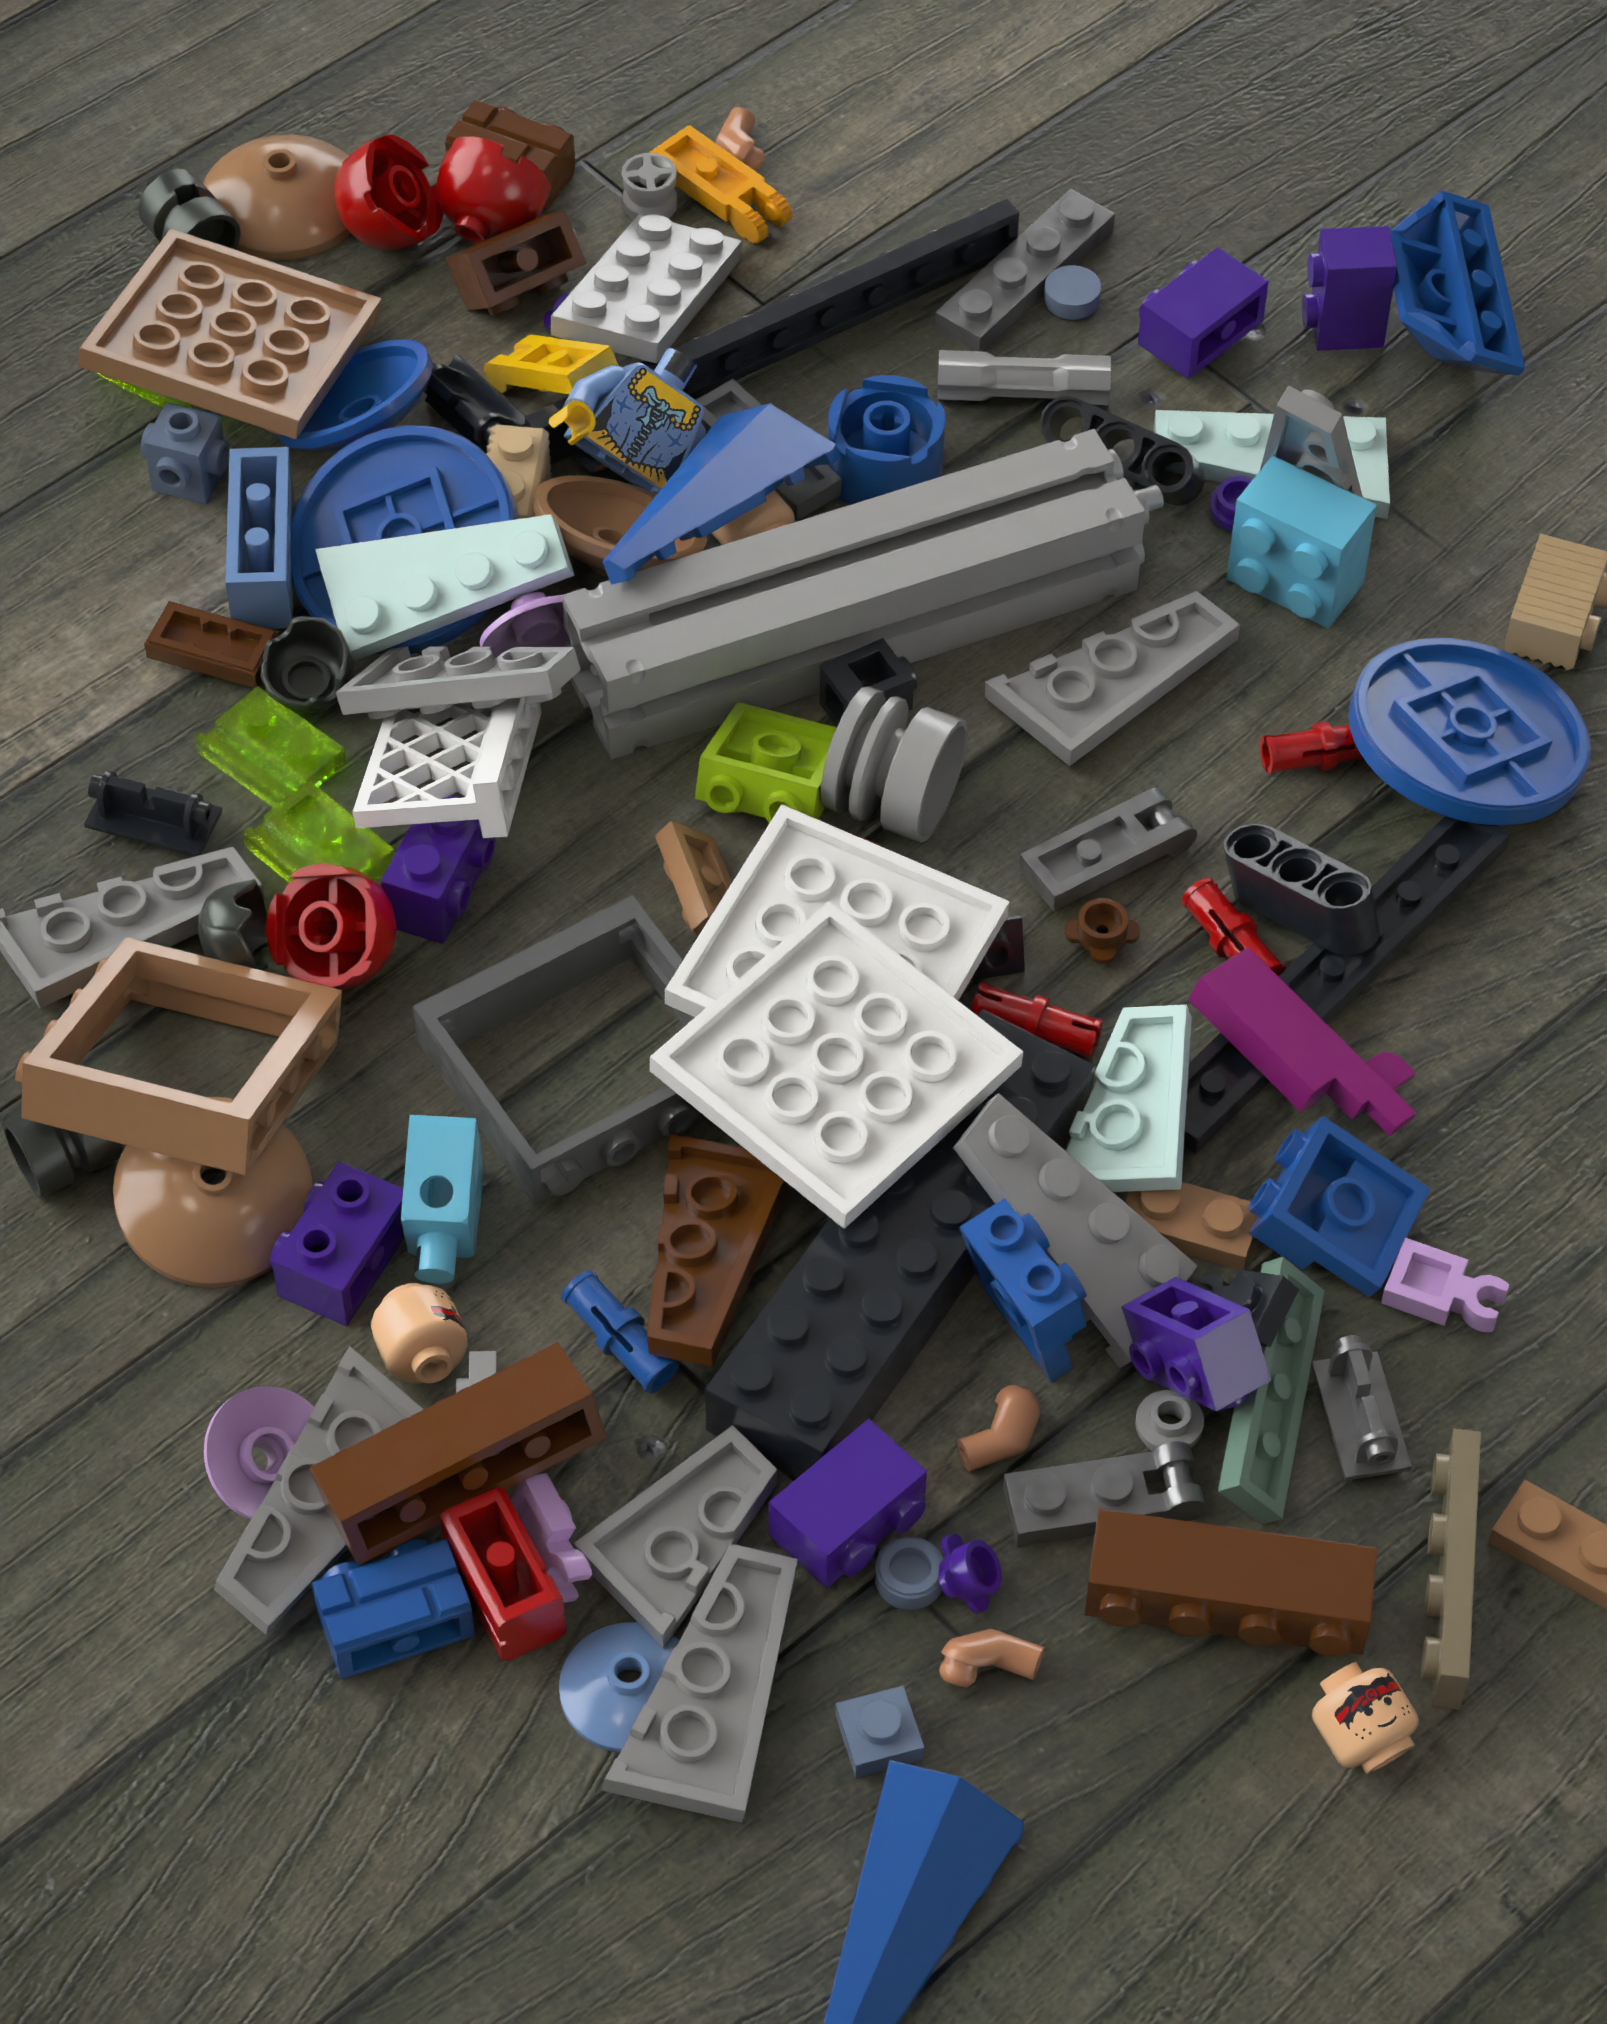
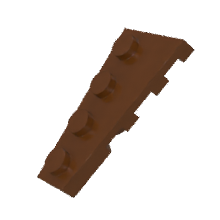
M670 1133L668 1147L669 1165L668 1173L665 1174L663 1190L662 1223L659 1225L657 1243V1270L654 1271L647 1330L648 1350L651 1355L713 1367L791 1185L744 1147Z

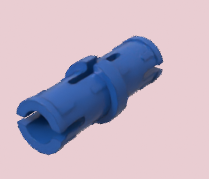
M586 1270L580 1273L564 1288L561 1300L566 1305L568 1304L597 1335L595 1344L605 1355L614 1354L642 1384V1388L647 1393H654L671 1381L679 1369V1363L675 1359L649 1354L647 1331L643 1328L645 1319L634 1307L626 1309L598 1279V1275L594 1271Z

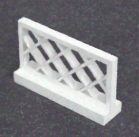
M525 697L509 698L501 704L483 709L470 708L472 707V702L454 704L446 710L432 714H423L420 711L413 714L407 711L419 709L418 707L402 709L392 716L385 717L352 812L356 828L479 819L483 838L507 837L542 713L540 703H527ZM450 717L454 719L440 727L436 726V724ZM474 730L479 732L465 740L461 738ZM414 735L420 736L406 744L400 743ZM439 748L445 749L430 758L425 756ZM465 761L470 762V764L456 771L451 769ZM405 765L410 767L396 775L390 774ZM431 778L435 780V782L421 789L416 787ZM456 792L466 796L464 798L442 799ZM394 797L400 798L394 803H384Z

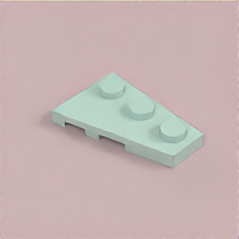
M1187 1005L1127 1007L1122 1009L1094 1073L1097 1081L1084 1111L1077 1112L1069 1133L1072 1138L1066 1152L1112 1192L1181 1189L1192 1020Z

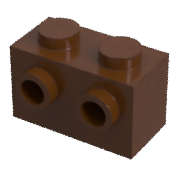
M566 211L540 215L522 225L502 232L446 258L467 311L487 308L489 315L498 314L520 304L518 295L536 287L539 294L569 281L567 272L587 264Z

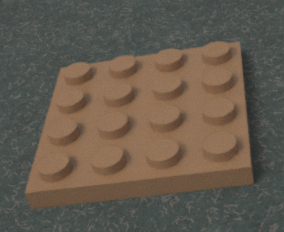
M170 229L81 345L78 367L102 374L112 380H120L156 392L158 395L166 398H174L210 410L214 414L228 416L264 428L273 434L297 439L379 318L382 298Z

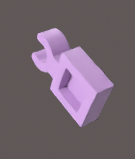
M1405 1238L1385 1286L1381 1304L1445 1326L1450 1311L1461 1314L1464 1321L1473 1329L1481 1332H1493L1499 1312L1482 1306L1478 1301L1491 1300L1494 1303L1504 1305L1509 1284L1503 1279L1492 1275H1482L1474 1279L1467 1277L1465 1272L1468 1259Z
M537 1474L520 1482L510 1500L546 1566V1574L551 1575L563 1597V1603L576 1601L579 1595L572 1582L589 1579L592 1575L591 1567L585 1555L581 1551L573 1549L569 1541L576 1527L572 1521L567 1504L559 1497L548 1474Z

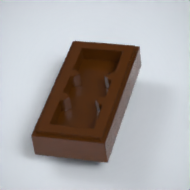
M169 601L144 646L147 658L257 689L262 680L260 677L261 665L263 663L266 643L268 640L278 637L279 631Z

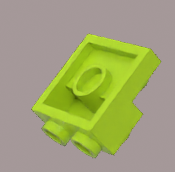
M737 702L700 756L695 799L707 802L713 810L720 813L745 812L764 817L769 823L781 805H785L818 820L825 809L821 803V782L831 740L837 728Z

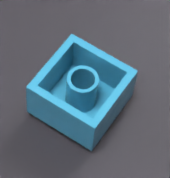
M1272 455L1236 501L1226 579L1238 584L1250 593H1256L1291 610L1299 617L1308 618L1329 629L1364 584L1377 505Z

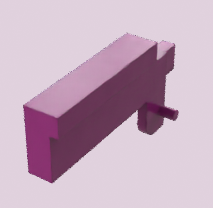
M1249 947L1199 978L1188 1001L1301 1113L1314 1105L1319 1097L1326 1093L1352 1120L1366 1112L1389 1136H1392L1409 1124L1414 1118L1416 1112L1395 1091L1412 1080L1416 1072L1402 1058L1390 1052H1381L1367 1062L1362 1060Z

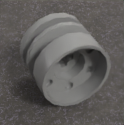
M869 686L863 687L850 701L831 740L821 782V803L825 809L836 813L845 812L849 808L852 818L859 821L868 820L881 803L880 822L884 830L918 842L927 841L937 829L956 788L967 747V723L964 719L926 707L916 714L908 726L909 707L905 699L896 696L890 697L886 702L883 691Z

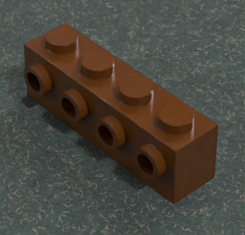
M556 1342L367 1439L337 1452L309 1468L329 1516L359 1566L441 1523L440 1514L445 1512L446 1509L494 1488L504 1487L507 1490L606 1439L607 1436L593 1393L559 1342Z
M1098 1509L1084 1615L1100 1617L1104 1622L1115 1626L1127 1627L1142 1623L1170 1627L1174 1632L1185 1636H1203L1207 1633L1240 1637L1246 1643L1255 1646H1272L1283 1643L1310 1647L1313 1651L1326 1656H1343L1348 1653L1363 1655L1371 1624L1377 1547Z

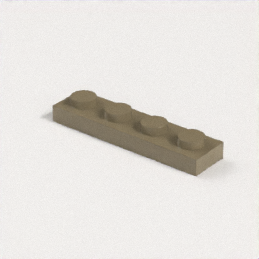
M1453 1428L1447 1454L1435 1453L1433 1462L1431 1494L1443 1495L1442 1514L1432 1513L1428 1555L1440 1556L1439 1575H1428L1424 1614L1429 1617H1437L1436 1637H1425L1421 1663V1678L1433 1680L1432 1707L1460 1710L1469 1681L1480 1431Z

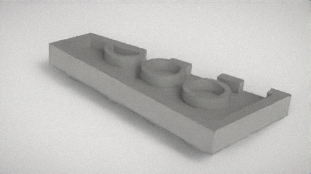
M1288 385L1276 405L1260 470L1273 455L1363 498L1342 413L1334 410L1332 402L1320 393L1308 389L1300 392Z
M998 1093L985 1104L953 1148L995 1204L1005 1198L1013 1210L1021 1217L1027 1213L1033 1216L1050 1244V1247L1044 1250V1252L1057 1266L1066 1262L1080 1280L1087 1294V1297L1080 1301L1085 1321L1092 1320L1110 1344L1105 1350L1116 1365L1121 1368L1132 1361L1129 1346L1133 1343L1121 1306L1174 1277L1187 1282L1198 1265Z
M350 1346L340 1361L324 1394L322 1393L310 1414L308 1422L293 1449L289 1451L281 1465L276 1479L263 1502L255 1511L215 1583L214 1590L265 1635L312 1587V1582L318 1581L348 1549L325 1508L309 1467L424 1410Z

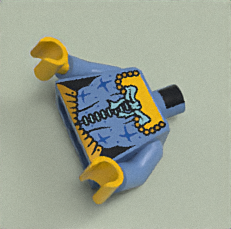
M667 348L654 371L640 362L624 367L610 365L578 380L572 388L563 408L549 419V424L555 428L564 421L569 428L563 437L569 440L568 443L570 445L575 444L634 486L646 489L657 495L706 435V429L701 423L705 408L683 392L697 365L688 356L672 348Z

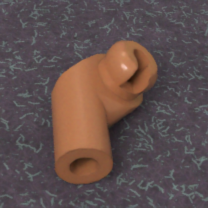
M735 107L727 117L715 143L757 172L765 160V154L763 150L754 146L755 140L749 136L755 124V117L749 110Z
M1010 1385L1001 1389L995 1399L998 1407L991 1428L958 1439L959 1454L967 1471L970 1472L1019 1455L1028 1448L1040 1417L1039 1403L1034 1393L1018 1385Z
M994 1629L950 1639L941 1651L945 1658L939 1668L940 1676L951 1684L968 1687L975 1682L978 1667L992 1665L1034 1680L1040 1668L1045 1647Z

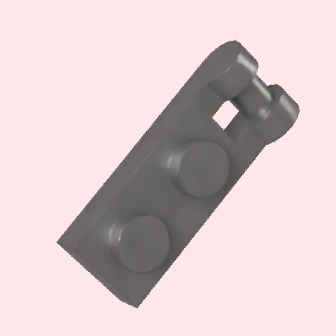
M1152 788L1021 853L1019 870L1049 907L1056 911L1166 854L1177 856L1185 852L1195 842L1197 831L1185 817L1175 816L1171 811L1173 807L1172 801L1160 788ZM1142 825H1144L1145 827H1153L1154 829L1147 832V830Z
M1181 1441L1169 1442L1157 1447L1152 1452L1004 1474L1003 1489L1017 1547L1095 1535L1098 1509L1183 1521L1200 1516L1206 1510L1201 1486L1193 1483L1190 1473L1195 1468V1462L1190 1445ZM1165 1481L1167 1490L1164 1493L1148 1495L1146 1484Z

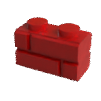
M504 1487L494 1488L446 1509L445 1512L440 1514L443 1540L446 1539L448 1541L466 1593L502 1662L511 1661L551 1643L566 1633L565 1618L563 1616V1597L551 1575L546 1574V1566Z

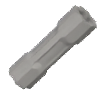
M939 350L937 399L985 401L995 396L1052 398L1055 400L1059 397L1069 396L1078 398L1091 405H1109L1111 356L1063 354L1053 359L996 357L984 351Z

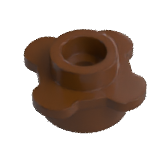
M1106 898L1094 899L1084 904L1079 911L1078 919L1069 920L1064 930L1065 938L1069 942L1082 945L1090 952L1091 959L1100 964L1112 962L1115 959L1116 951L1125 944L1135 943L1139 939L1140 934L1139 925L1134 920H1129L1125 908L1120 903ZM1097 931H1106L1108 933H1097Z

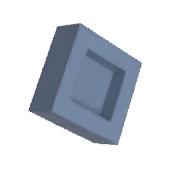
M904 1686L836 1703L835 1717L855 1778L887 1770L889 1760L904 1764L924 1760V1745Z

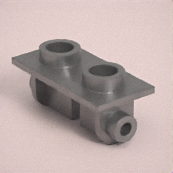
M1348 1335L1338 1339L1335 1342L1336 1351L1332 1354L1331 1358L1312 1361V1368L1345 1481L1410 1471L1412 1468L1378 1352H1372L1370 1346L1362 1343L1361 1338L1357 1335Z

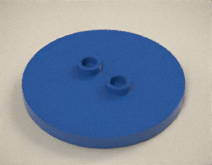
M410 425L397 426L368 434L347 445L332 456L316 472L299 498L291 519V572L295 592L302 605L312 617L324 618L337 627L315 549L519 519L511 488L496 465L479 447L453 432L430 426ZM489 609L374 654L382 655L389 649L408 646L410 654L421 652L429 646H440L467 631Z
M1429 638L1408 641L1386 649L1375 656L1363 669L1349 704L1348 719L1353 740L1373 771L1389 786L1409 800L1426 809L1457 820L1485 825H1514L1544 818L1562 808L1574 796L1589 764L1591 754L1589 733L1583 717L1569 696L1552 679L1528 662L1508 652L1482 643L1453 638Z

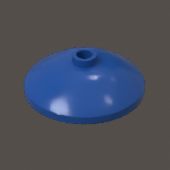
M407 339L389 340L357 349L297 439L275 434L277 439L284 446L305 452L340 451L368 434L395 427L407 416L427 387L433 368V362L427 349L423 344Z

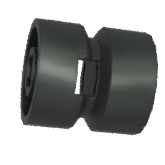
M178 169L160 175L148 185L141 196L138 207L140 220L159 242L162 241L170 229H174L234 250L238 247L241 237L240 225L193 172Z
M21 1113L2 1123L3 1132L14 1160L29 1187L39 1198L73 1183L76 1167L79 1166L85 1171H98L118 1161L123 1152V1147L120 1143L22 1119Z

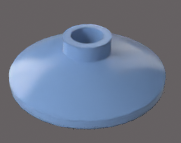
M636 1622L609 1625L592 1632L582 1639L568 1655L559 1681L562 1710L572 1728L589 1743L607 1751L620 1753L630 1735L632 1726L644 1704L646 1705L661 1677L665 1664L680 1640L672 1636L663 1649ZM626 1670H634L642 1674L638 1680L631 1683L622 1682L616 1677L618 1673Z

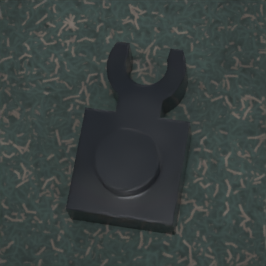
M1238 1270L1231 1284H1228L1217 1274H1206L1202 1276L1199 1282L1212 1293L1250 1309L1260 1345L1269 1348L1299 1291V1288L1283 1275Z

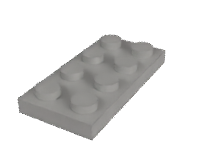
M639 214L551 315L550 335L566 340L611 346L612 351L615 353L657 364L667 348H670L740 262L742 240L723 236L721 232L712 228L696 229L673 223L667 217L661 215Z

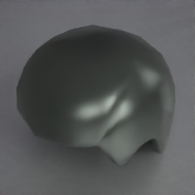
M299 616L290 620L288 628L281 635L267 641L260 677L271 700L287 711L296 714L318 713L329 709L338 702L336 692L350 681L353 671V659L340 629L324 618Z
M255 879L223 886L206 897L198 918V934L205 957L262 971L268 969V962H258L254 958L259 950L268 946L265 930L267 911L261 890Z

